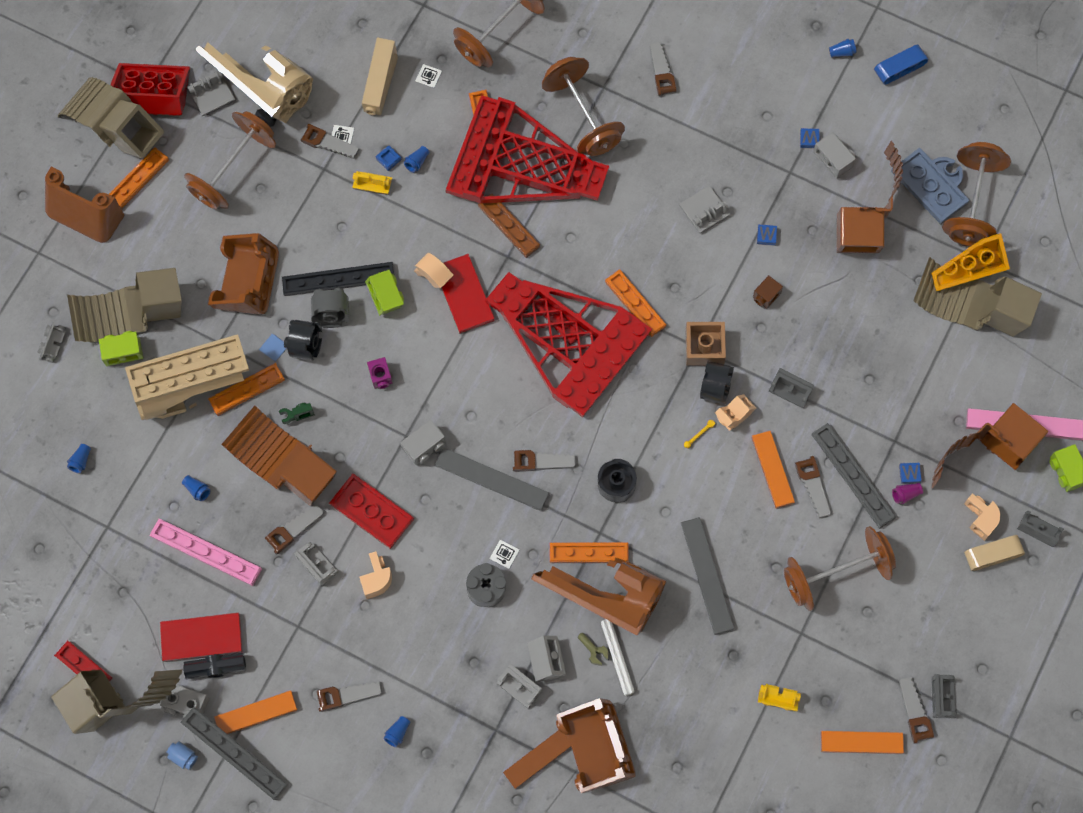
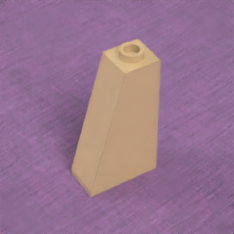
M378 37L376 39L362 100L363 111L369 115H381L398 60L396 45L393 40Z

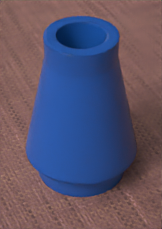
M848 38L829 47L831 58L853 56V54L857 53L854 39L849 40Z
M421 146L405 158L404 166L410 172L419 171L430 153L429 150Z
M80 444L79 448L68 459L67 468L75 473H81L82 470H85L91 448L86 444Z
M187 475L182 480V485L186 487L195 500L204 501L210 495L211 490L207 484L192 478L190 475Z
M400 716L384 733V741L393 747H397L398 744L402 743L411 722L407 718Z

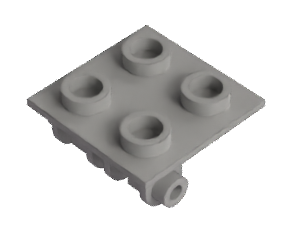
M215 71L214 74L205 76V78L187 86L202 116L235 100L220 71Z
M710 186L679 204L699 233L730 215L726 209L728 207L725 201L721 202Z

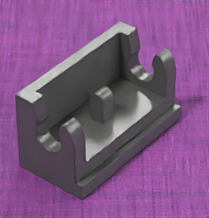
M779 368L769 392L803 408L813 390L814 384Z
M1028 510L1025 512L1017 528L1051 547H1054L1059 541V536L1064 530L1062 527L1058 528L1032 515Z
M935 674L932 677L933 718H956L954 675Z

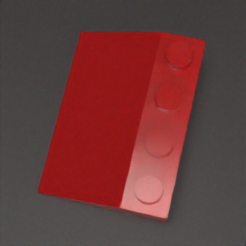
M119 63L110 85L122 90L133 103L140 105L148 114L182 115L186 103L190 66Z

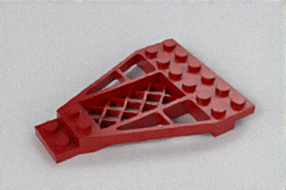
M481 95L445 191L448 194L480 204L580 199L581 196L598 201L609 165L592 161L584 154L578 153L518 107L516 102L498 97L496 100ZM515 113L535 127L531 138L508 131ZM540 131L558 146L535 140L537 132ZM512 142L516 147L507 151L504 144ZM501 147H502L504 153H502V154L499 155L500 150H501ZM531 148L533 153L525 156L522 149ZM519 152L522 158L513 161L510 155ZM548 153L551 158L542 162L539 155ZM507 157L510 163L501 167L498 160ZM536 157L539 164L531 167L527 160ZM564 158L568 164L560 167L556 160ZM524 162L527 169L519 172L516 165ZM553 162L557 169L548 172L545 165ZM513 167L515 172L509 171L507 169ZM542 167L545 174L536 177L533 171ZM569 168L567 177H565L563 171ZM528 173H530V174L532 175V177H528V176H525V175L528 174ZM560 173L562 180L554 183L551 176ZM491 176H497L514 182L510 195L484 196ZM548 178V180H549L550 183L545 182V181H542V180ZM520 184L548 192L544 194L515 195Z
M510 272L505 275L486 298V303L500 312L504 320L509 324L552 394V397L581 417L585 416L652 331L649 326L621 306L530 281H521ZM550 294L586 303V305L579 313H574ZM545 302L546 311L535 312L534 304ZM548 303L556 308V310H548ZM532 304L533 312L525 313ZM591 305L617 312L602 331L597 330L582 319L583 314ZM560 313L561 322L550 323L549 315ZM563 314H565L572 320L563 321ZM547 315L548 323L537 324L536 316ZM534 317L535 325L524 326L523 318ZM575 324L576 333L565 334L564 325ZM562 325L563 334L552 336L551 327ZM578 325L587 332H578ZM549 328V336L539 337L538 329ZM520 332L547 352L540 362H537ZM590 335L591 344L580 345L579 336ZM577 336L578 346L567 347L566 337L572 338ZM563 339L564 347L554 348L553 340ZM581 349H587L582 356ZM578 350L579 358L569 359L568 351ZM551 355L571 369L557 388L552 386L541 368Z

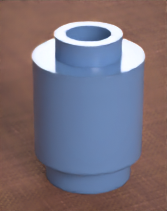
M180 741L176 744L173 742L166 752L169 754L167 758L182 769L190 770L198 759L195 752Z

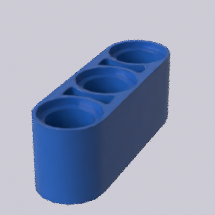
M917 44L880 62L875 66L874 71L882 83L887 85L921 68L929 59Z

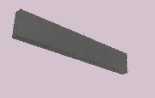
M827 423L812 433L813 438L878 528L895 519V514L831 426Z
M444 447L435 464L436 467L539 511L542 510L549 495L547 491Z
M698 517L681 522L682 530L714 635L734 630L701 519Z
M195 707L180 722L273 800L286 787L287 783Z

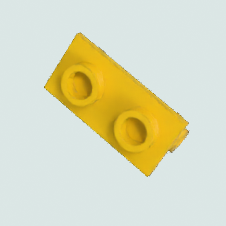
M356 171V173H353L354 183L352 188L389 194L392 177Z
M766 683L765 685L761 684L758 695L759 703L780 707L785 710L798 711L801 693H797V690L783 688V692L780 694L778 693V686Z

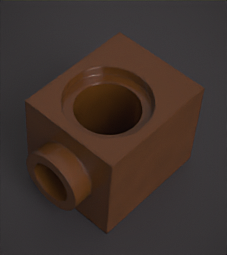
M768 275L754 290L753 298L755 303L768 309L782 293L783 286Z

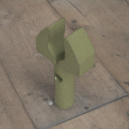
M584 633L578 635V639L591 652L589 661L593 665L602 666V663L596 658V653L602 654L608 661V650L604 645L596 647Z

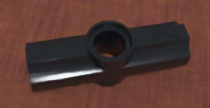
M244 653L225 656L215 654L206 656L205 659L185 661L183 665L185 679L201 677L218 678L227 673L246 671Z

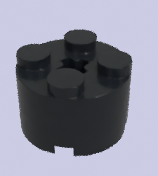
M303 320L290 321L289 334L284 340V348H287L290 357L312 361L314 360L313 357L317 358L322 344V338H319V332H322L321 324Z
M707 361L700 399L726 404L734 367Z
M612 459L601 466L598 472V490L606 500L617 503L625 502L634 494L637 475L633 466L628 461ZM617 478L620 479V482H618V483H615V482H614V481L617 480Z

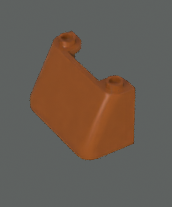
M51 166L45 176V212L48 217L97 242H107L125 216L115 197L107 193H99L90 202L70 192V187L63 183V173Z
M260 233L223 236L220 250L228 258L221 291L214 290L211 292L208 305L220 310L256 315L265 314L268 310L279 258L277 246Z
M599 698L556 715L557 728L560 732L568 735L579 773L574 781L580 793L597 790L636 776L615 707L610 700Z

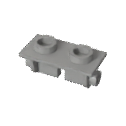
M53 321L51 326L47 325L44 336L47 337L45 343L41 342L37 352L40 354L39 360L43 356L46 357L45 360L48 362H53L56 359L60 347L53 343L61 344L66 332L64 326L58 325L55 327V321Z

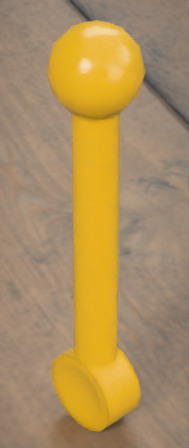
M709 420L700 432L689 441L684 442V447L690 448L691 444L709 428L715 426V422Z

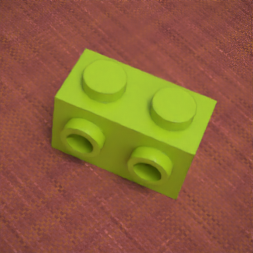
M390 269L372 275L365 281L379 316L400 309L404 305L403 294L401 291H398L396 277L394 274H391Z
M126 331L121 335H107L99 339L101 358L106 366L143 359L141 340L137 332Z
M1076 444L1054 452L1050 457V465L1059 476L1060 486L1065 488L1066 492L1082 487L1083 459Z

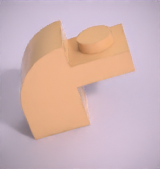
M427 253L415 265L417 268L414 272L418 276H424L434 288H441L453 276L449 269L430 253Z
M743 394L736 396L728 406L719 408L715 414L719 422L730 431L747 419L756 410V407Z
M972 493L964 505L979 517L973 522L970 529L985 541L999 524L1000 511L994 501L987 506L980 496H975Z
M376 551L369 553L374 572L359 577L366 599L383 594L392 582L390 567L384 568L383 557H378Z

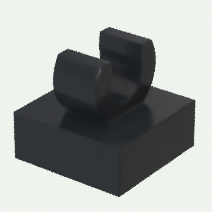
M263 108L258 109L255 113L270 128L275 125L277 119H271L270 114L265 112Z

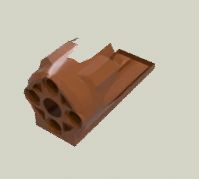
M616 557L614 561L610 560L607 566L614 568L617 563L621 564L614 579L628 591L626 596L599 591L552 566L550 572L543 570V572L539 571L534 573L531 580L635 635H639L643 631L666 584L665 580L629 561L626 564L622 563L623 560Z

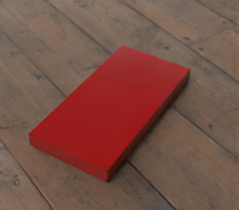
M469 254L444 262L443 264L453 276L441 288L459 334L495 321L490 306L486 303V296Z
M352 473L329 502V505L389 549L394 546L414 520V517L354 473Z
M239 612L160 622L163 662L201 658L215 654L242 653Z

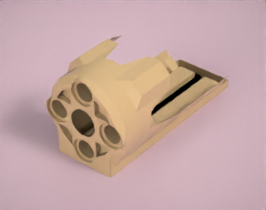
M208 42L205 48L201 46L196 48V51L266 112L284 123H287L291 116L308 101L312 90L313 78L296 63L292 62L289 58L287 59L276 50L268 53L263 59L272 73L267 81L264 82L251 75L227 53L222 55ZM264 46L261 49L268 51L271 48Z
M237 334L125 367L141 420H149L156 417L163 419L187 412L184 404L186 399L197 394L244 381L242 373L249 371ZM194 403L190 405L189 408L191 409L197 406V404Z

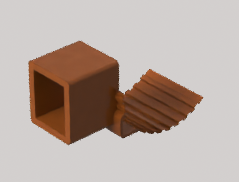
M890 141L884 151V154L887 156L886 159L890 160V166L893 167V174H895L894 190L888 200L889 202L884 208L841 207L837 213L838 253H880L884 248L885 219L893 209V195L900 186L899 183L902 180L901 175L903 173V162L900 160L901 155L898 154V149L894 147L895 144Z
M1012 403L993 426L990 423H985L977 433L970 434L968 437L964 436L949 448L934 471L932 488L941 478L942 465L949 453L951 454L955 450L958 451L961 448L969 447L976 439L980 440L987 447V450L996 454L1016 470L1047 435L1048 430L1019 406Z
M255 405L221 444L235 458L275 489L279 490L284 485L309 506L314 503L337 473L333 467L312 451V445L307 447L289 435Z

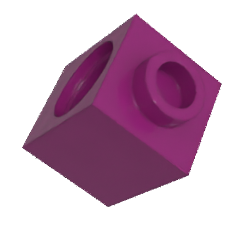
M385 357L367 362L374 389H385L390 384H393ZM378 372L385 373L383 377H376Z

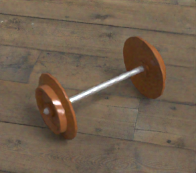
M515 0L479 39H476L471 33L462 28H454L455 47L473 65L477 67H492V57L481 42L519 3L536 14H542L545 10L543 0Z
M564 58L557 61L547 70L542 81V89L546 92H555L570 87L593 128V131L588 133L579 142L577 152L590 156L602 155L619 144L621 136L625 131V125L622 122H610L600 127L596 126L573 85L585 75L589 68V62L585 58Z
M250 112L232 113L235 123L248 135L209 184L193 174L185 173L184 175L188 182L186 185L188 191L200 202L214 210L219 207L228 209V202L213 186L252 137L264 146L276 147L272 129L263 120Z
M987 142L971 143L959 149L957 153L960 163L979 171L970 218H950L943 223L942 229L951 240L965 246H972L983 238L998 234L996 228L989 223L974 219L983 173L1003 171L1011 164L1010 156L1002 148Z
M871 526L866 527L865 537L870 554L807 579L797 561L793 557H789L787 561L788 567L784 568V577L798 606L804 605L808 611H812L814 603L808 583L872 558L880 574L886 580L892 579V570L896 568V561L886 536L881 531L876 532Z

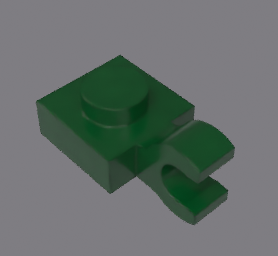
M300 403L295 408H292V411L287 408L279 410L280 415H288L287 418L282 419L283 424L315 416L311 403Z

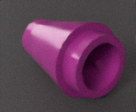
M920 483L897 485L896 488L892 489V496L897 504H904L923 494V488Z

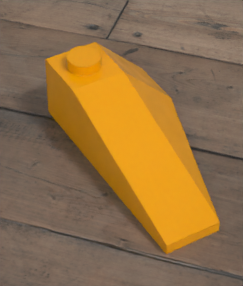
M999 233L979 240L933 271L931 274L935 290L939 291L1009 270L1010 267L1002 234Z

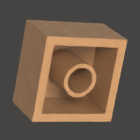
M686 322V366H706L707 361L725 364V322Z

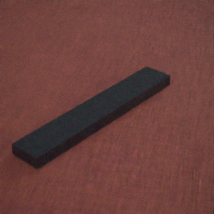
M393 262L282 276L284 296L312 293L317 289L325 291L336 288L366 285L365 281L372 275L389 269L391 274H394Z

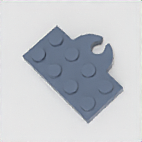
M918 148L901 161L903 162L901 183L939 224H942L968 204L969 199L958 188L963 178L961 166L957 167L954 173H949L946 170V167L954 165V159L938 157L931 160L921 148Z

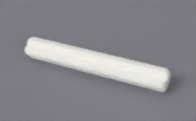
M605 619L601 621V625L625 696L634 693V688L613 624Z

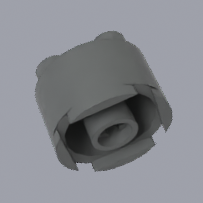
M341 288L325 291L322 289L315 290L314 295L311 297V321L320 323L323 328H337L342 326L343 322H349V297L344 293V290Z
M483 563L473 568L466 580L469 599L479 607H493L500 603L506 591V579L503 572L498 567L489 563ZM483 583H485V584H488V583H489V584H490V588H488V587H484V588H483Z

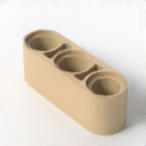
M1013 535L968 549L964 554L971 571H976L1021 557L1025 552L1019 536Z

